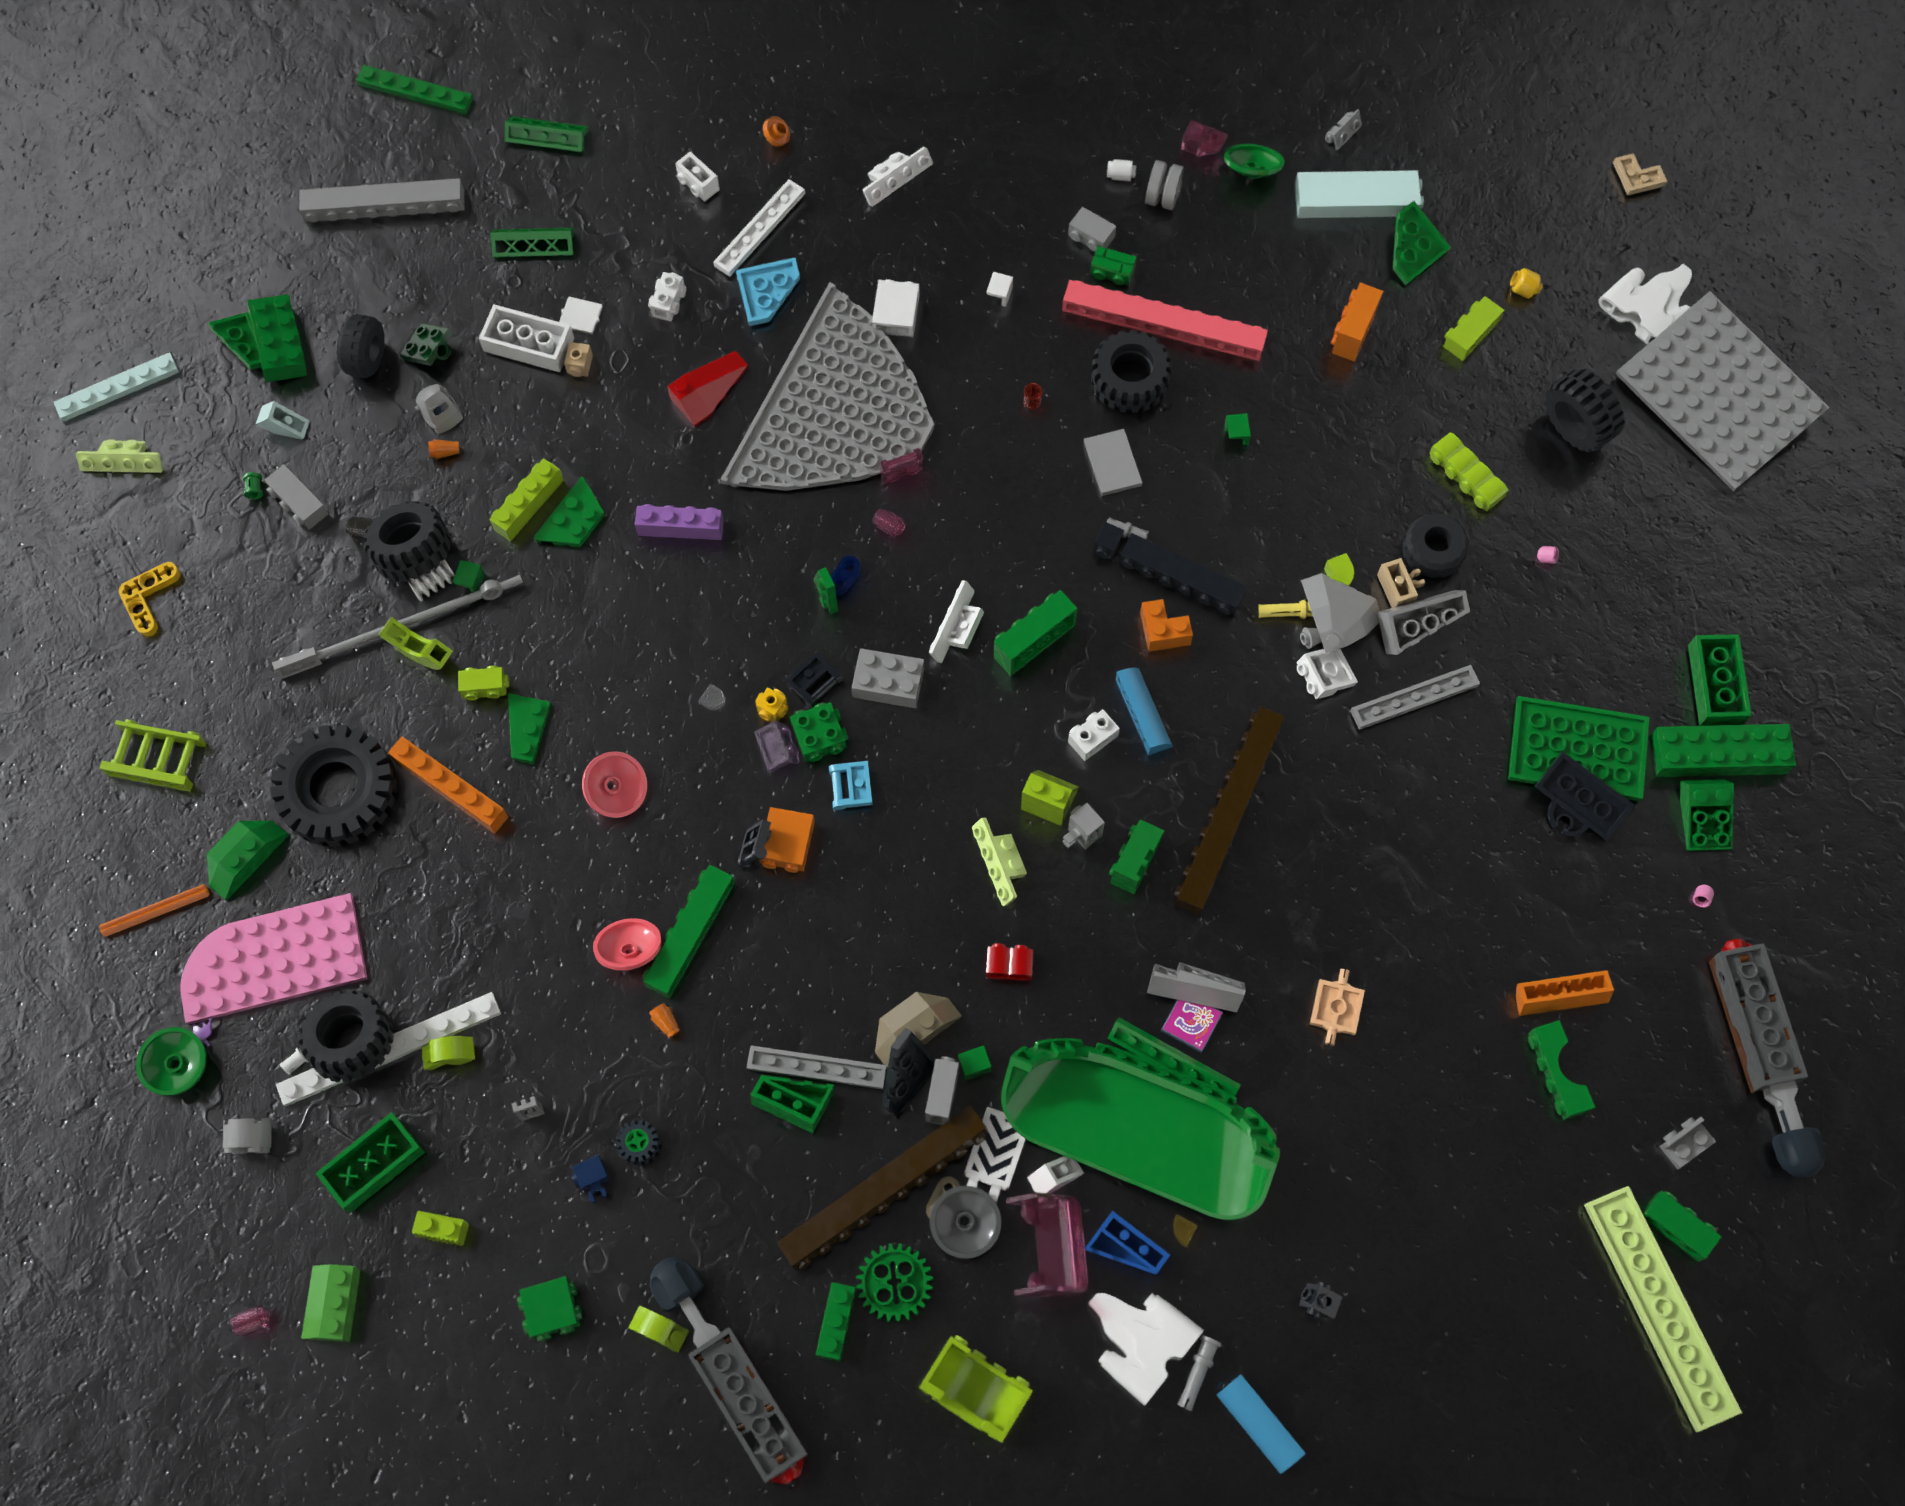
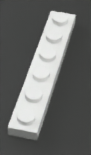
M789 179L714 261V266L730 277L805 195V189Z

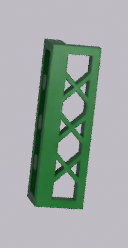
M513 116L505 121V142L579 152L584 150V136L588 133V126Z
M574 228L495 229L490 232L492 257L574 254L572 240ZM539 239H544L550 246L546 251H540L534 244ZM559 239H567L568 250H560L554 244ZM497 240H504L510 246L506 252H497ZM518 240H524L530 247L526 251H520L514 245Z

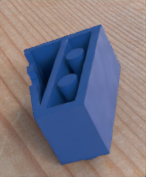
M1114 1211L1110 1213L1084 1249L1153 1274H1157L1170 1257L1168 1252Z

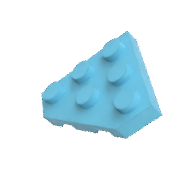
M795 258L736 270L749 326L769 322L800 280Z

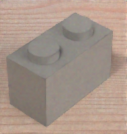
M1082 207L1070 222L1068 235L1074 241L1081 242L1092 251H1096L1097 246L1104 248L1109 246L1115 238L1116 225Z

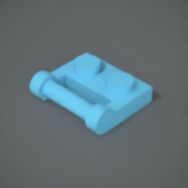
M868 761L829 766V773L832 775L834 801L832 804L834 810L872 805ZM847 772L849 798L843 799L841 773Z

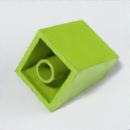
M1040 770L1034 771L1030 774L1022 791L1021 810L1062 826L1079 786Z

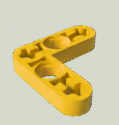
M172 562L163 563L124 582L119 587V595L137 631L144 637L153 636L158 629L157 622L144 597L178 581L181 573ZM171 570L172 575L168 576L167 571ZM154 578L155 583L152 586L146 587L144 585L147 579ZM129 589H132L131 595H128ZM143 605V610L140 613H133L135 606ZM141 619H145L148 622V629L145 630V625Z

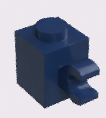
M599 1155L572 1167L575 1174H572L571 1177L576 1188L581 1187L584 1192L590 1190L588 1197L593 1204L596 1203L594 1199L596 1192H601L604 1198L608 1197L602 1184L609 1181L610 1178Z

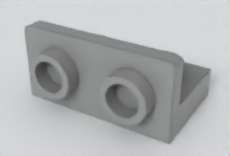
M1693 1117L1689 1118L1681 1124L1683 1129L1680 1132L1676 1133L1673 1130L1663 1137L1666 1142L1659 1147L1677 1169L1684 1166L1716 1142L1701 1122L1704 1121L1702 1117L1696 1120Z

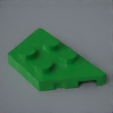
M580 477L533 537L536 543L544 541L553 542L554 545L567 544L572 547H581L605 516L604 511L583 477Z

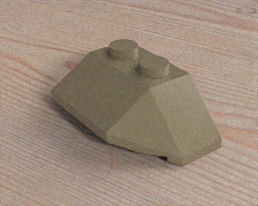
M915 992L879 1019L875 1054L884 1065H887L888 1069L891 1046L905 1028L912 1031L919 1041L925 1045L959 1020L962 1015L949 998Z

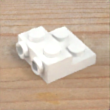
M1324 649L1306 653L1297 661V671L1301 676L1305 677L1307 691L1313 694L1315 699L1333 695L1336 691L1353 687L1358 682L1341 649L1325 653Z

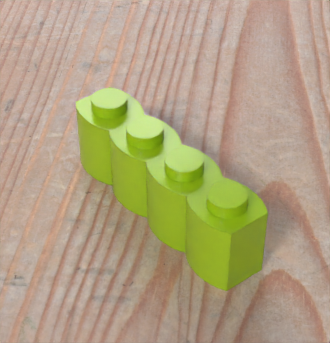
M1450 432L1432 446L1429 453L1432 461L1445 469L1446 475L1450 479L1457 481L1460 489L1472 496L1479 508L1488 511L1506 497L1509 491L1506 485L1494 476L1491 470L1484 463L1480 462L1477 456L1465 447L1456 435Z

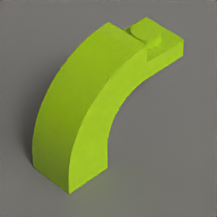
M393 617L387 621L378 636L393 645L394 649L401 654L435 670L441 669L453 652V650L436 638L429 640L421 637Z

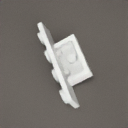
M922 147L910 157L900 152L894 153L888 160L876 165L868 173L870 180L873 182L863 189L868 204L874 206L930 167L933 162L927 148Z
M962 580L959 588L956 590V595L947 610L943 623L939 627L934 642L931 644L929 653L938 663L943 662L949 646L968 649L984 614L981 608L968 606L973 597L974 590L967 581Z

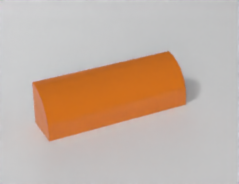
M1607 970L1519 983L1516 988L1517 1008L1519 1016L1609 1003L1614 988Z

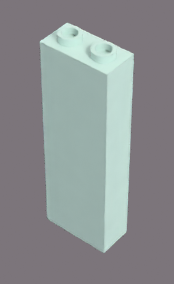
M1418 171L1298 172L1295 182L1297 218L1396 217V214L1412 201H1415L1420 208H1423L1424 198L1420 196L1422 179H1419Z

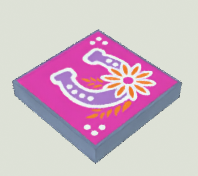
M1177 1000L1161 1032L1202 1053L1223 1012L1214 1007Z

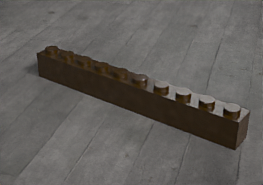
M1261 706L1258 713L1253 712L1248 723L1252 727L1249 732L1245 730L1241 739V743L1244 744L1242 750L1237 749L1232 760L1236 764L1233 769H1228L1224 780L1227 781V785L1225 788H1220L1216 800H1219L1217 808L1212 806L1208 815V819L1211 822L1208 827L1204 825L1199 838L1203 839L1201 845H1195L1191 857L1194 858L1192 866L1187 864L1182 876L1186 878L1183 885L1179 884L1174 896L1177 897L1175 905L1201 915L1285 716Z
M970 1105L778 1241V1246L796 1271L807 1268L811 1265L812 1259L818 1255L823 1256L832 1249V1245L849 1238L852 1234L851 1232L857 1227L862 1228L871 1221V1217L877 1213L882 1214L890 1208V1204L895 1200L904 1199L913 1187L925 1184L929 1180L930 1175L943 1171L954 1158L959 1159L967 1153V1149L972 1145L981 1144L987 1138L986 1135L989 1134L987 1127Z

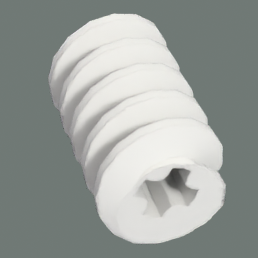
M445 559L440 561L441 566L430 570L431 573L423 574L415 580L411 578L409 585L419 601H423L422 594L430 597V589L437 593V585L445 588V580L450 584L453 583L452 576L455 575Z

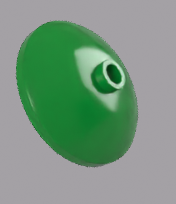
M1234 145L1229 147L1224 154V160L1232 170L1250 179L1274 175L1284 165V158L1281 154L1261 145Z
M169 1027L159 1030L142 1044L136 1059L138 1078L144 1087L155 1094L162 1096L182 1094L191 1089L203 1075L207 1062L206 1049L200 1038L187 1029ZM179 1061V1067L174 1068V1064Z

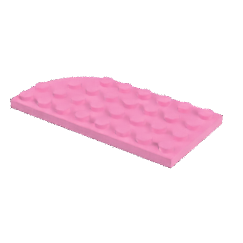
M348 893L228 923L206 936L190 955L181 978L180 991L185 1023L190 1025L209 1020V1018L213 1019L367 980L352 894Z

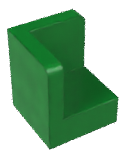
M1247 413L1226 415L1224 428L1225 433L1228 432L1229 439L1243 438L1244 445H1248L1251 435Z
M460 560L453 583L469 588L471 593L476 592L480 589L485 572L479 564Z
M984 1045L958 1055L965 1080L991 1072V1064Z

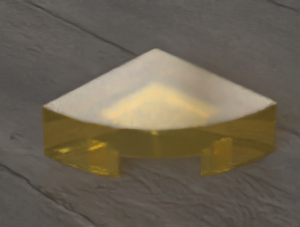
M1176 1214L1173 1223L1174 1233L1177 1240L1184 1247H1187L1197 1225Z

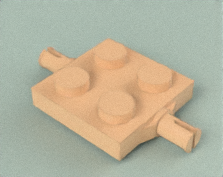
M1340 969L1338 981L1319 980L1310 1025L1327 1030L1325 1044L1328 1045L1330 1043L1331 1046L1335 1045L1337 1033L1355 1036L1365 990L1354 988L1347 984L1350 973L1347 969L1346 971L1345 969Z

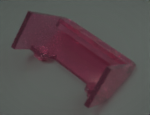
M1038 1192L1006 1198L1009 1204L1022 1205L1021 1213L1023 1219L1028 1224L1035 1225L1039 1272H1034L1030 1275L1028 1288L1014 1290L1015 1295L1039 1297L1084 1292L1087 1289L1088 1279L1081 1208L1078 1200L1073 1196Z

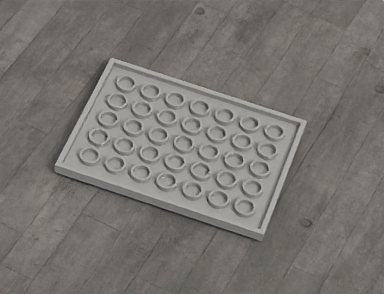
M1711 291L1616 372V375L1733 491L1830 408Z

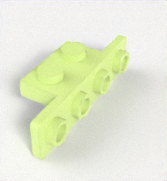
M109 439L103 441L98 451H77L76 453L80 471L161 473L163 471L160 454L145 452L147 449L145 441H116Z
M981 818L972 826L973 834L996 888L997 896L1002 906H1007L1017 898L1010 879L1022 878L1027 872L1012 834L993 836L987 819Z

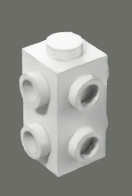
M663 272L661 279L656 281V291L654 296L650 297L648 307L651 309L653 317L672 321L674 314L677 315L679 311V301L681 297L685 296L686 286H684L683 277L676 273Z

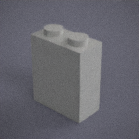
M941 1057V1059L935 1060L925 1111L926 1122L943 1125L950 1120L959 1075V1063L955 1062L953 1058Z

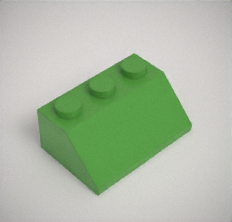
M345 1265L313 1266L301 1339L350 1342L360 1269Z

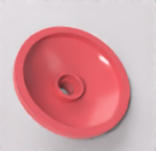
M617 751L603 753L594 758L585 769L582 779L583 794L587 803L597 813L610 818L624 817L636 811L643 803L647 792V777L640 763L632 756ZM608 782L613 784L611 790L607 787Z
M634 918L619 920L606 926L598 933L593 943L594 955L600 964L609 969L621 971L636 969L647 964L657 955L661 948V935L657 927L646 920Z

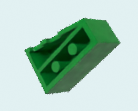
M1139 820L1137 826L1132 825L1128 834L1130 839L1127 845L1123 844L1118 855L1120 858L1117 863L1114 862L1109 875L1112 876L1111 884L1132 894L1136 893L1163 838L1164 830L1143 820Z

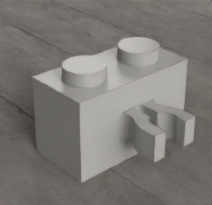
M1088 803L1082 807L1078 805L1071 811L1069 833L1063 836V843L1067 848H1070L1078 841L1086 850L1102 837L1105 822Z

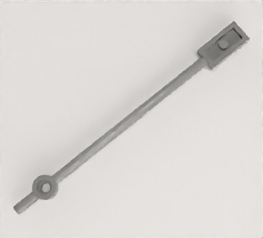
M518 575L502 582L487 580L481 585L480 590L406 617L398 622L407 627L481 598L485 600L496 599L503 593V590L523 583L522 578ZM383 627L319 651L312 647L303 649L294 655L282 657L278 661L272 662L274 670L280 679L321 665L322 658L380 637L378 634Z

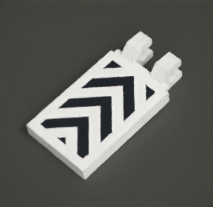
M987 1107L982 1122L987 1127L989 1134L986 1135L987 1138L981 1144H974L964 1174H966L965 1177L969 1178L967 1186L977 1187L979 1182L991 1185L989 1195L997 1203L1001 1189H1009L1025 1138L1014 1130L1004 1112Z

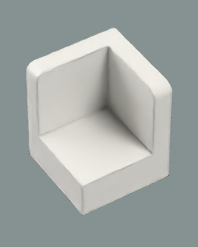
M996 272L992 274L987 294L1002 298L1003 307H1006L1013 288V277Z

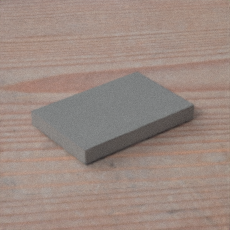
M1124 429L1084 439V445L1101 496L1142 486V481Z

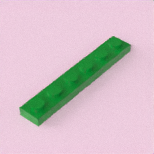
M366 65L362 66L356 79L359 86L462 114L467 113L473 100L470 93Z
M1119 1017L1107 1038L1139 1057L1215 1086L1233 1096L1236 1095L1241 1086L1239 1083Z

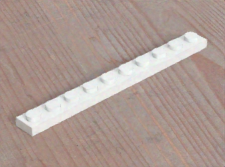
M490 992L394 1033L393 1043L390 1044L392 1047L390 1053L384 1056L386 1060L375 1068L422 1049V1047L429 1045V1040L452 1036L501 1015L494 994ZM313 1068L276 1084L282 1104L287 1107L338 1085L343 1081L341 1079L340 1082H334L329 1078L325 1079Z

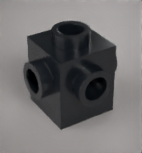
M1318 1281L1317 1284L1307 1283L1302 1291L1299 1306L1306 1309V1314L1311 1317L1335 1319L1342 1296L1331 1291V1286Z

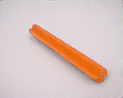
M202 884L101 924L99 926L100 932L104 937L173 911L210 895L209 889L205 884Z

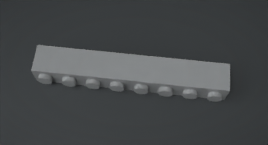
M460 179L300 190L299 211L305 222L335 221L337 219L364 217L376 218L378 216L406 214L416 215L419 213L434 214L437 212L464 210V188Z

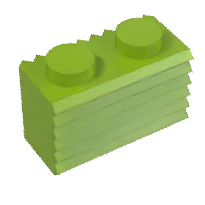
M418 1211L412 1233L418 1238L422 1237L423 1239L462 1246L465 1242L469 1223L463 1219Z

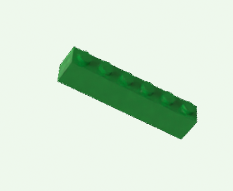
M711 865L699 875V884L696 889L690 891L686 907L681 908L676 917L678 921L674 928L671 927L667 931L665 936L666 942L654 957L653 965L651 967L648 966L643 974V983L647 988L669 999L735 884L732 875Z

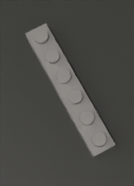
M1468 665L1352 707L1351 713L1360 730L1476 688L1480 685V682L1472 666Z
M750 1046L747 1070L883 1090L887 1065Z

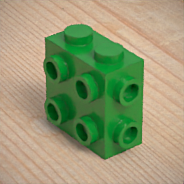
M831 702L827 704L819 703L812 709L806 711L799 710L790 716L791 725L805 762L818 761L822 756L828 754L835 755L841 753L846 748L845 740H848V735L845 727L840 728L838 722L841 721L837 708L833 709Z
M566 1276L519 1290L520 1297H517L520 1311H524L526 1319L522 1321L523 1329L526 1335L529 1334L530 1338L541 1342L551 1339V1334L558 1332L561 1335L569 1334L575 1331L574 1327L580 1326L579 1319H582L580 1305H576L574 1296L577 1295L574 1281L570 1282V1279Z

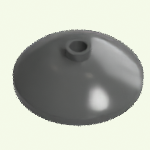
M954 1187L942 1194L933 1206L930 1216V1228L933 1238L942 1250L954 1257H977L988 1251L999 1236L1001 1229L999 1208L989 1194L977 1187ZM963 1216L969 1219L966 1225L960 1223V1219Z

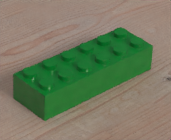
M1790 724L1657 727L1650 735L1655 777L1788 774L1796 766Z

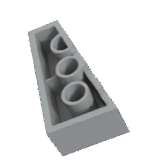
M1453 590L1377 612L1386 654L1398 655L1407 647L1420 642L1419 640L1437 632L1439 628L1452 623L1470 612L1466 590Z

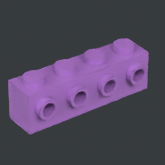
M651 504L637 506L635 528L638 536L722 540L724 520L722 511L716 508L697 509L691 506L676 508L671 505L655 507Z

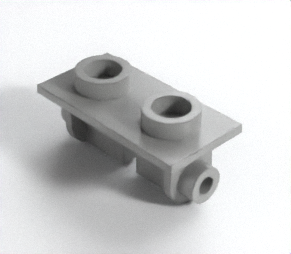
M1356 110L1354 113H1346L1337 123L1339 127L1334 126L1326 133L1325 140L1328 143H1335L1336 150L1346 143L1362 126L1359 110Z

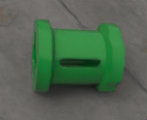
M248 472L244 474L245 498L259 499L263 497L260 484L262 475L260 473Z

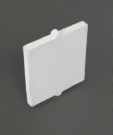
M568 297L564 309L561 310L562 315L559 322L570 325L574 331L593 335L595 326L600 321L599 316L603 305Z

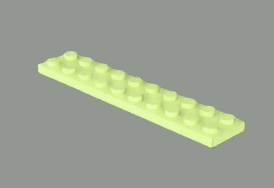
M1629 1186L1586 1203L1584 1206L1695 1431L1699 1432L1742 1413Z

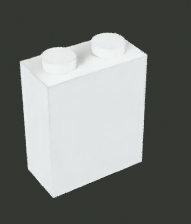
M889 279L879 280L872 328L876 329V326L880 325L884 334L913 337L919 301V284L895 282Z

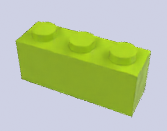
M1486 296L1480 302L1475 301L1468 315L1463 314L1458 320L1455 329L1451 327L1444 337L1446 341L1443 347L1462 361L1498 324L1504 313V309Z

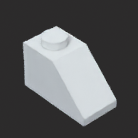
M1064 1156L1044 1164L1027 1178L1033 1190L1040 1198L1058 1190L1084 1174L1076 1160Z

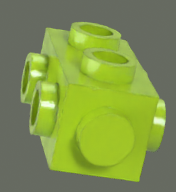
M488 666L486 669L466 668L463 671H458V691L462 698L473 701L480 697L496 699L506 695V688L510 686L509 676L504 673L502 667Z

